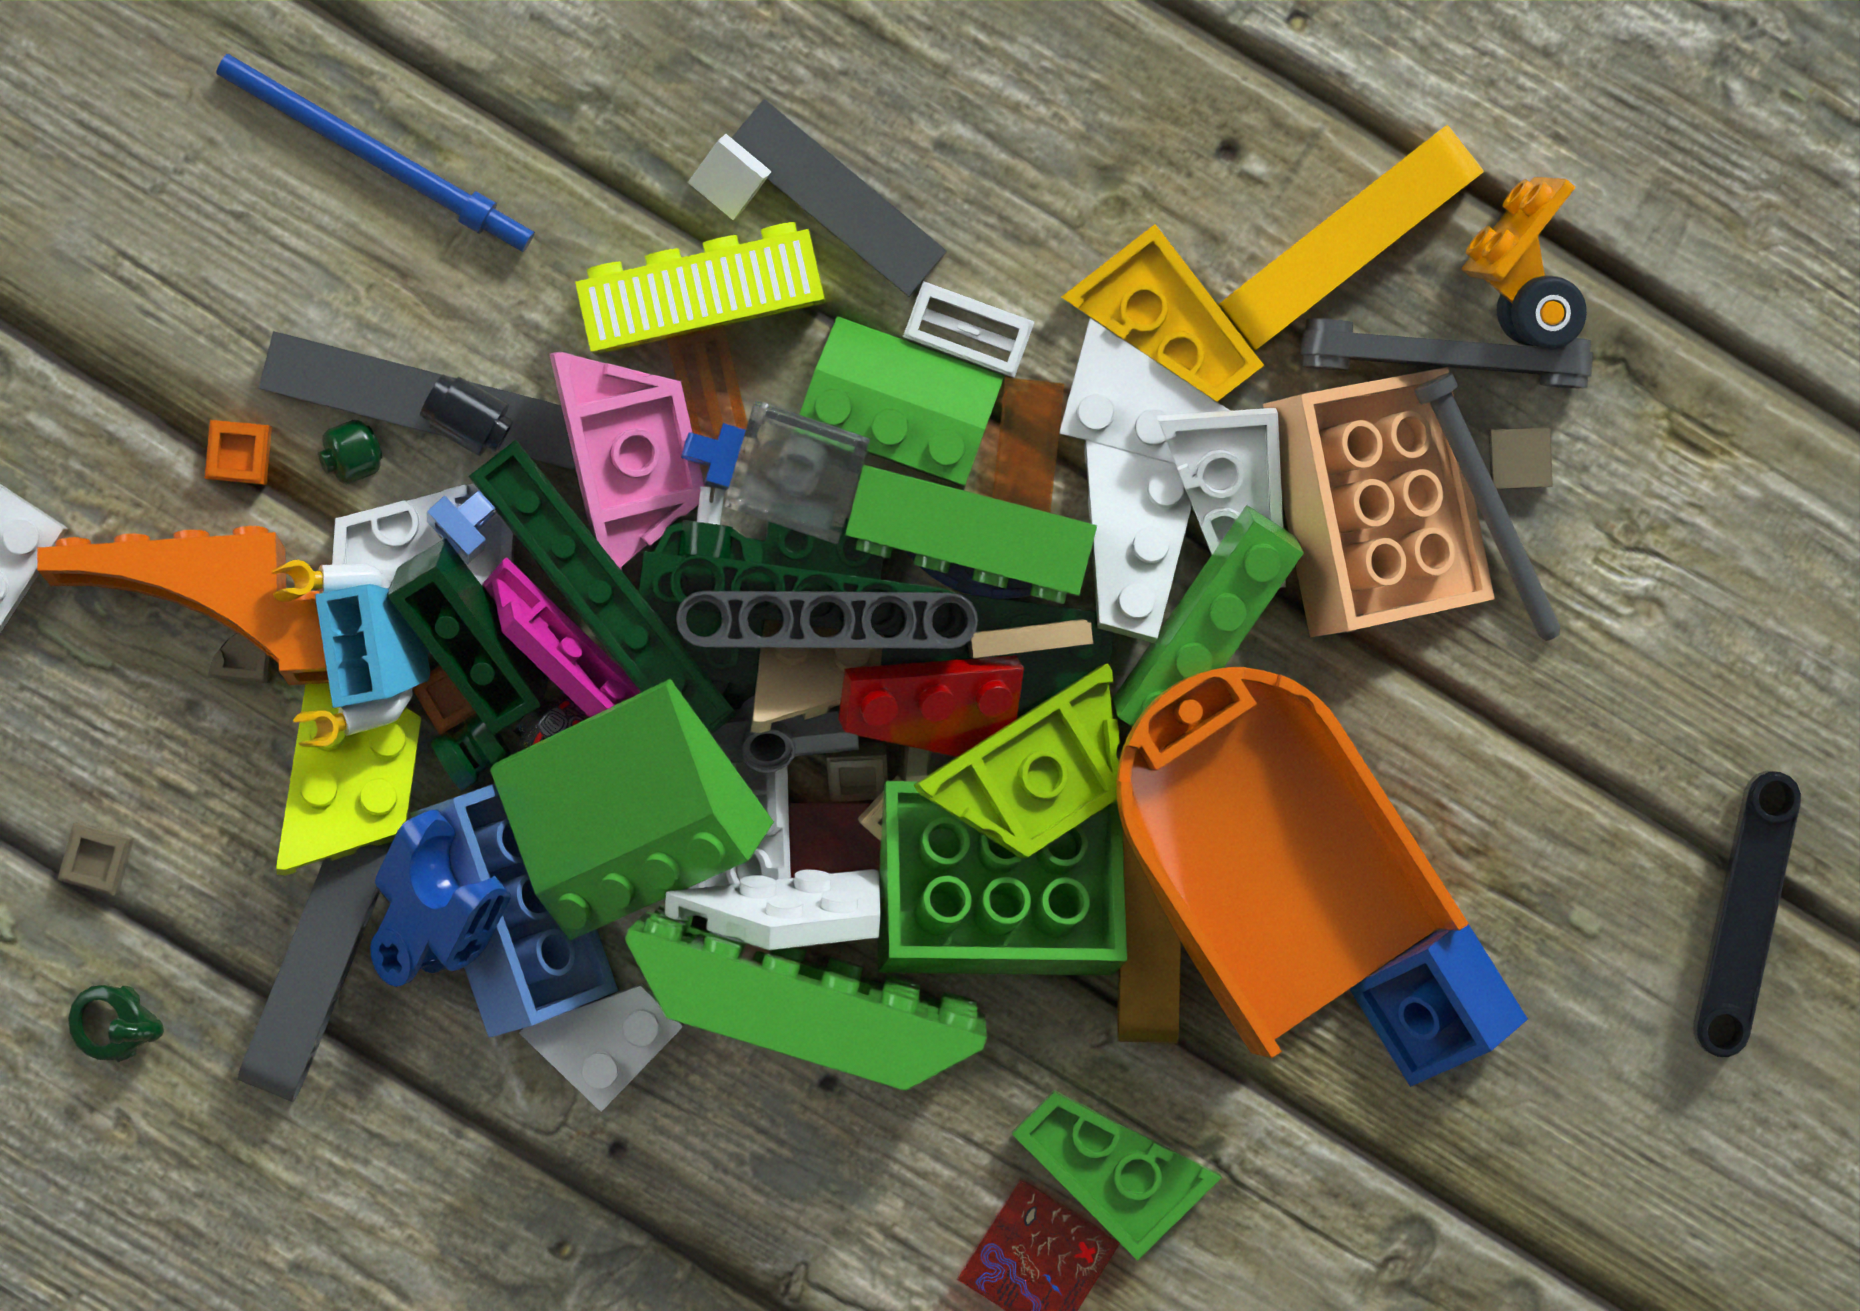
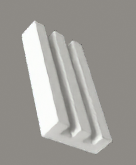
M923 281L903 338L1015 378L1035 322ZM933 298L1019 330L1016 340L927 308L929 299ZM921 321H927L1009 351L1011 354L1008 362L918 330Z

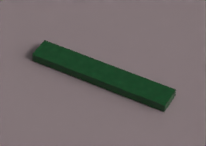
M516 440L469 475L472 483L496 508V513L641 693L671 679L711 735L736 716L733 708Z

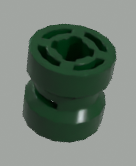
M477 713L465 719L464 727L455 733L445 732L430 741L440 763L461 791L477 782L480 772L512 755L501 734L497 732L493 735Z

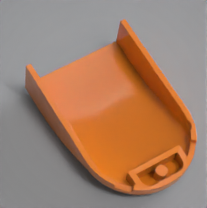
M1228 667L1213 669L1195 674L1172 685L1157 696L1136 720L1122 749L1117 772L1116 796L1122 827L1172 927L1251 1054L1269 1058L1275 1057L1282 1052L1275 1041L1282 1034L1435 930L1460 931L1469 924L1340 722L1315 694L1298 682L1283 675L1253 668Z

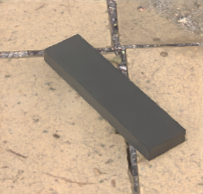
M766 99L762 100L732 136L735 142L771 171L767 178L768 181L906 296L910 297L947 253L946 249Z

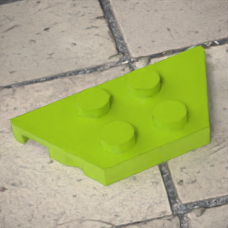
M1107 663L1096 668L914 784L915 789L925 798L1021 859L1031 856L1117 800L1116 785L1119 765L1117 747L1120 739L1118 720L1113 719L1109 683L1113 682V672Z

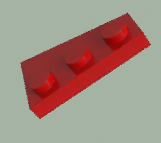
M1014 655L845 668L838 720L846 733L958 757L1017 719L1024 667L1018 657Z

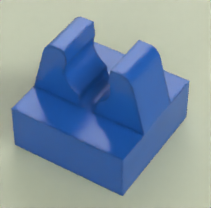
M723 423L717 440L689 432L681 458L709 467L704 485L727 491L746 430Z

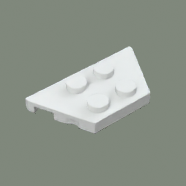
M871 869L828 874L819 870H801L795 873V878L774 880L766 876L752 875L741 878L740 884L666 891L665 915L675 920H680L687 916L708 915L707 930L724 936L740 938L745 943L767 950L879 937L880 924L879 872Z

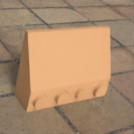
M1448 367L1300 394L1263 404L1264 408H1276L1278 411L1282 501L1288 531L1296 536L1304 552L1296 564V570L1310 637L1357 630L1495 599L1475 499L1430 402L1420 404L1414 392L1418 386L1449 373Z

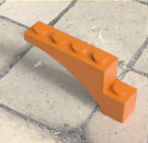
M261 526L238 527L233 529V535L209 536V533L203 530H182L175 532L173 539L150 540V537L147 535L130 533L116 536L114 543L91 544L89 539L68 537L56 540L53 547H37V571L50 586H94L133 591L171 601L208 616L246 638L279 664V672L288 685L329 683L315 594L320 592L310 591L289 602L279 601L273 595V593L281 589H286V573L272 574L274 569L286 564L285 547L276 532H269L267 528Z

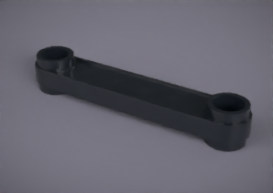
M1764 771L1756 774L1747 783L1744 790L1694 1018L1693 1034L1697 1043L1704 1051L1717 1057H1730L1738 1054L1749 1040L1801 804L1799 787L1790 776L1778 771ZM1777 781L1785 791V802L1783 807L1777 812L1767 814L1760 806L1759 794L1767 783ZM1722 1014H1729L1735 1023L1733 1037L1727 1043L1713 1045L1708 1036V1028L1711 1021Z

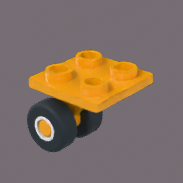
M1534 177L1530 182L1527 179L1519 182L1504 200L1502 206L1507 211L1493 229L1490 226H1486L1470 242L1465 252L1470 258L1461 268L1469 277L1484 279L1500 293L1497 302V318L1500 327L1509 338L1521 344L1546 349L1560 348L1575 340L1581 333L1587 316L1585 299L1581 291L1572 282L1560 277L1545 276L1538 239L1539 233L1575 189V186L1564 178Z

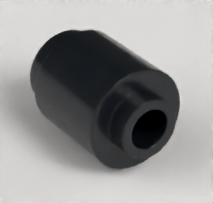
M444 374L435 383L420 412L421 417L431 422L430 429L478 456H481L487 447L497 452L513 425V420L505 416L509 404L461 377H457L454 381Z

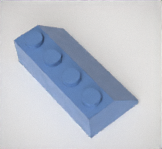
M495 784L411 813L413 818L424 812L437 809L455 829L456 836L450 848V864L453 875L461 887L488 880L495 875L511 894V899L488 945L473 962L464 967L489 1038L533 1026L618 991L597 929L570 941L535 895Z

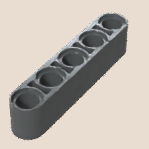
M701 591L692 593L682 601L678 607L676 621L678 630L684 639L693 645L702 647L955 648L964 645L973 637L977 629L978 617L976 609L968 599L962 595L943 592ZM764 601L777 605L783 618L778 632L768 637L754 634L749 628L747 620L752 607ZM697 602H712L721 612V625L710 636H697L687 627V612ZM833 602L842 611V627L833 636H818L810 627V613L819 603ZM892 602L899 606L903 612V627L899 633L892 637H881L875 633L871 626V615L874 609L881 603ZM951 602L960 607L964 613L965 621L960 633L954 637L944 638L934 630L932 617L937 607L943 603Z
M392 842L379 846L367 845L359 848L354 854L333 861L331 857L323 860L243 1059L237 1080L288 1101L294 1102L296 1100L381 893L376 887L375 879Z

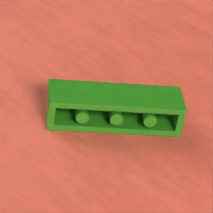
M863 465L845 535L858 538L856 550L890 558L894 547L916 553L914 565L943 573L949 572L951 563L974 568L971 580L1007 588L1009 578L1032 583L1030 595L1065 604L1067 593L1078 596L1080 594L1097 525Z
M1248 505L1245 506L1160 629L1156 643L1149 645L1113 697L1118 718L1133 727L1146 707L1172 685L1195 674L1226 666L1304 554L1296 536Z

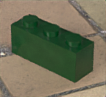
M444 538L397 568L387 595L493 735L542 706L549 677L502 633L495 602L447 538Z

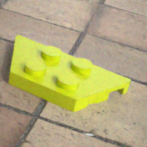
M329 683L305 684L301 712L325 710L333 715L339 713V707L333 708ZM405 707L401 716L393 723L348 736L344 731H340L333 743L320 747H303L299 745V742L314 739L317 734V724L314 720L299 722L276 866L277 875L286 876L296 873V868L330 857L333 861L354 854L361 847L367 845L379 846L394 840L398 829L407 821L421 729L420 716Z

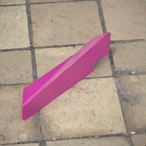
M507 557L482 583L483 588L496 603L502 633L589 716L588 718L641 693L625 672Z

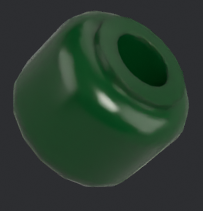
M355 419L330 428L323 434L322 443L325 450L318 452V457L326 474L334 471L341 483L351 484L375 474L380 469L383 456L376 435L369 425L366 426L362 421Z

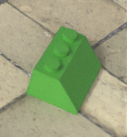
M837 316L814 371L795 426L798 429L965 488L1004 375Z

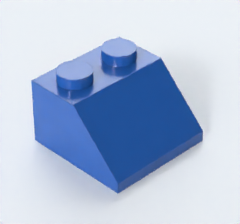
M1469 924L1460 931L1441 929L1423 938L1349 989L1410 1087L1491 1052L1528 1020Z

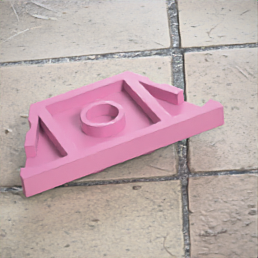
M551 353L549 355L590 532L616 565L623 570L621 567L646 545L651 546L680 516H686L699 505L700 486L705 487L700 464L681 458L689 432L692 433L682 384L678 380L602 363L568 353Z

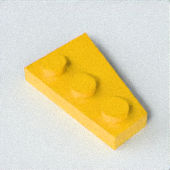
M1156 224L1061 296V298L1216 402L1264 366Z

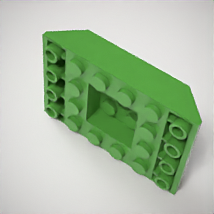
M659 905L658 910L655 909L654 913L646 911L629 928L625 941L666 1018L904 1091L983 1050L987 1038L985 1014L977 1012L978 1007H976L977 1001L949 992H943L941 1001L919 994L920 984L889 974L886 975L884 983L861 977L864 967L834 957L829 958L827 966L805 960L807 950L801 947L767 950L745 943L740 938L724 936L691 925L693 916H687L680 920L669 918L665 915V906Z

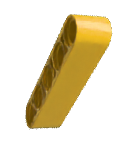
M1446 125L1218 304L1251 348L1256 351L1482 174L1484 170L1449 125Z

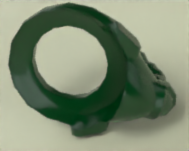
M110 985L91 986L81 992L74 1000L68 1017L69 1031L76 1046L85 1055L97 1060H116L117 1062L128 1060L136 1055L139 1046L147 1041L154 1042L158 1040L164 1032L163 1023L140 1004V996L130 986H122L121 988ZM94 1000L108 1002L115 1009L119 1019H113L109 1026L108 1037L111 1043L108 1045L100 1046L93 1043L83 1030V1012L88 1004Z

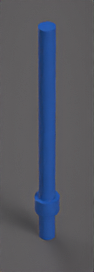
M226 54L221 60L216 71L217 75L458 214V222L478 234L485 230L521 252H524L531 243L535 232L496 210L497 203L477 191L470 195L232 55Z

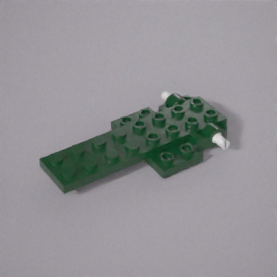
M700 486L697 521L683 520L681 523L667 527L655 551H644L639 593L733 710L740 709L746 700L755 696L760 647H702L693 645L684 639L678 630L676 621L678 607L681 603L675 599L670 585V577L674 567L681 560L689 556L703 555L881 580L883 557L856 550L858 538L845 535L849 519L769 508L765 540L746 538L733 529V527L720 525L726 490L715 488L713 502L711 503L709 501L711 487ZM700 564L687 567L680 577V588L687 597L696 592L713 591L715 586V578L711 570ZM752 573L742 581L740 591H774V585L767 575ZM813 581L807 584L802 589V592H832V590L824 582ZM873 589V590H871V591H869V592H885V591L880 590V589ZM954 593L968 599L976 609L978 617L976 632L1080 619L1091 623L1093 644L988 656L1016 655L1024 667L1017 719L1101 665L1108 663L1110 666L1114 632L1097 627V614L1095 611ZM759 602L752 608H762L768 605L769 602ZM833 602L819 603L813 608L810 615L821 616L827 613L832 608ZM885 602L878 605L872 612L871 623L881 624L887 621L892 614L893 603ZM943 603L933 613L932 624L936 632L946 629L951 623L952 609L949 603ZM691 608L686 616L689 630L695 635L702 637L715 633L720 627L722 620L721 613ZM748 617V625L751 631L757 636L762 637L765 619ZM967 643L955 648H882L881 666L975 658L969 657Z

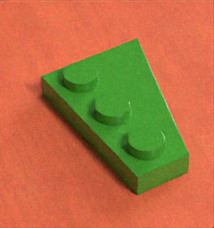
M1055 1090L1012 1131V1135L1137 1261L1222 1178L1221 1174Z

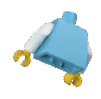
M293 560L274 569L272 574L286 573L292 577L295 588L281 589L273 593L274 597L279 601L289 602L307 594L312 589H319L320 593L315 594L332 705L333 708L339 707V713L334 715L325 710L305 711L297 714L293 720L294 723L314 720L317 724V734L314 739L299 742V745L303 747L328 746L334 742L340 731H344L348 736L395 722L412 698V688L429 681L428 654L430 651L387 595L392 583L376 567L371 565H320L319 571H313L306 562Z

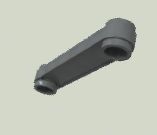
M1316 318L1306 319V327L1302 331L1300 354L1303 355L1302 367L1347 371L1350 370L1351 360L1541 374L1540 385L1574 389H1586L1588 387V377H1591L1593 352H1590L1591 340L1576 338L1566 346L1546 349L1533 346L1353 333V322Z

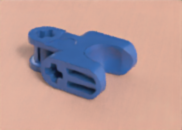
M437 809L419 814L403 823L398 829L375 879L376 887L391 904L377 933L372 937L370 945L371 959L374 969L380 978L388 985L394 987L410 983L416 977L419 969L429 973H436L445 969L456 971L473 962L488 945L511 899L510 892L495 875L485 881L462 887L459 885L453 875L450 864V848L456 836L455 829Z

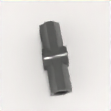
M755 696L746 700L740 709H735L736 716L711 735L731 763L745 762L751 769L759 772L771 773L781 770L789 765L796 756L859 750L858 735L846 733L838 720L840 705L831 708L828 713L805 720L801 714L772 723L769 731L762 733L751 732Z

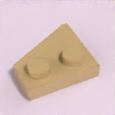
M765 619L762 637L772 636L778 632L782 621ZM810 625L813 632L821 637L833 636L840 630ZM760 647L751 732L762 733L769 731L771 724L801 714L806 720L826 714L831 708L839 706L844 669L881 666L882 648Z

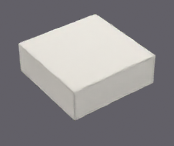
M725 134L716 142L688 183L734 220L743 212L771 171Z

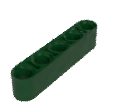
M703 555L689 556L681 560L674 567L670 577L671 591L675 599L680 603L687 597L680 588V577L687 567L697 564L706 566L711 570L715 578L713 591H740L742 581L748 575L762 573L771 579L774 591L802 592V589L807 584L813 581H821L826 583L832 592H869L873 589H880L885 592L953 593L938 587ZM700 601L690 607L694 610L721 613L715 604L708 601ZM769 602L768 605L762 608H752L748 614V617L775 621L783 620L780 609L772 602ZM948 602L952 609L951 623L946 629L936 632L944 638L957 635L965 621L964 613L960 607L951 602ZM833 603L832 608L827 613L821 616L810 615L809 622L812 626L841 629L843 614L840 608ZM893 603V611L887 621L881 624L871 623L875 633L886 636H894L899 633L904 623L903 612L899 606Z

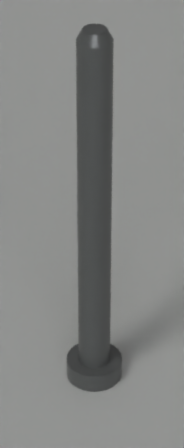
M1446 373L1418 386L1414 392L1420 404L1430 402L1538 636L1545 641L1551 640L1560 635V624L1451 393L1458 388L1453 373Z

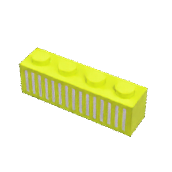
M788 222L761 229V240L739 244L737 235L725 236L703 242L704 252L681 257L679 248L645 255L646 266L623 271L622 263L619 261L586 269L588 279L575 281L590 351L595 355L826 303L809 229L797 231L795 222Z

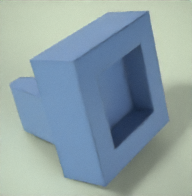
M477 491L458 508L446 496H443L427 511V523L443 539L447 538L462 560L468 565L485 549L486 539L478 530L495 515L493 511L496 508L480 491Z

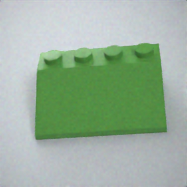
M671 679L495 763L490 769L535 895L570 941L665 899L666 891L687 889L749 861L774 823Z
M885 781L879 869L880 924L878 973L1114 975L1127 961L1123 827L1117 800L1031 856L1021 859L919 794L914 787V784L917 782Z

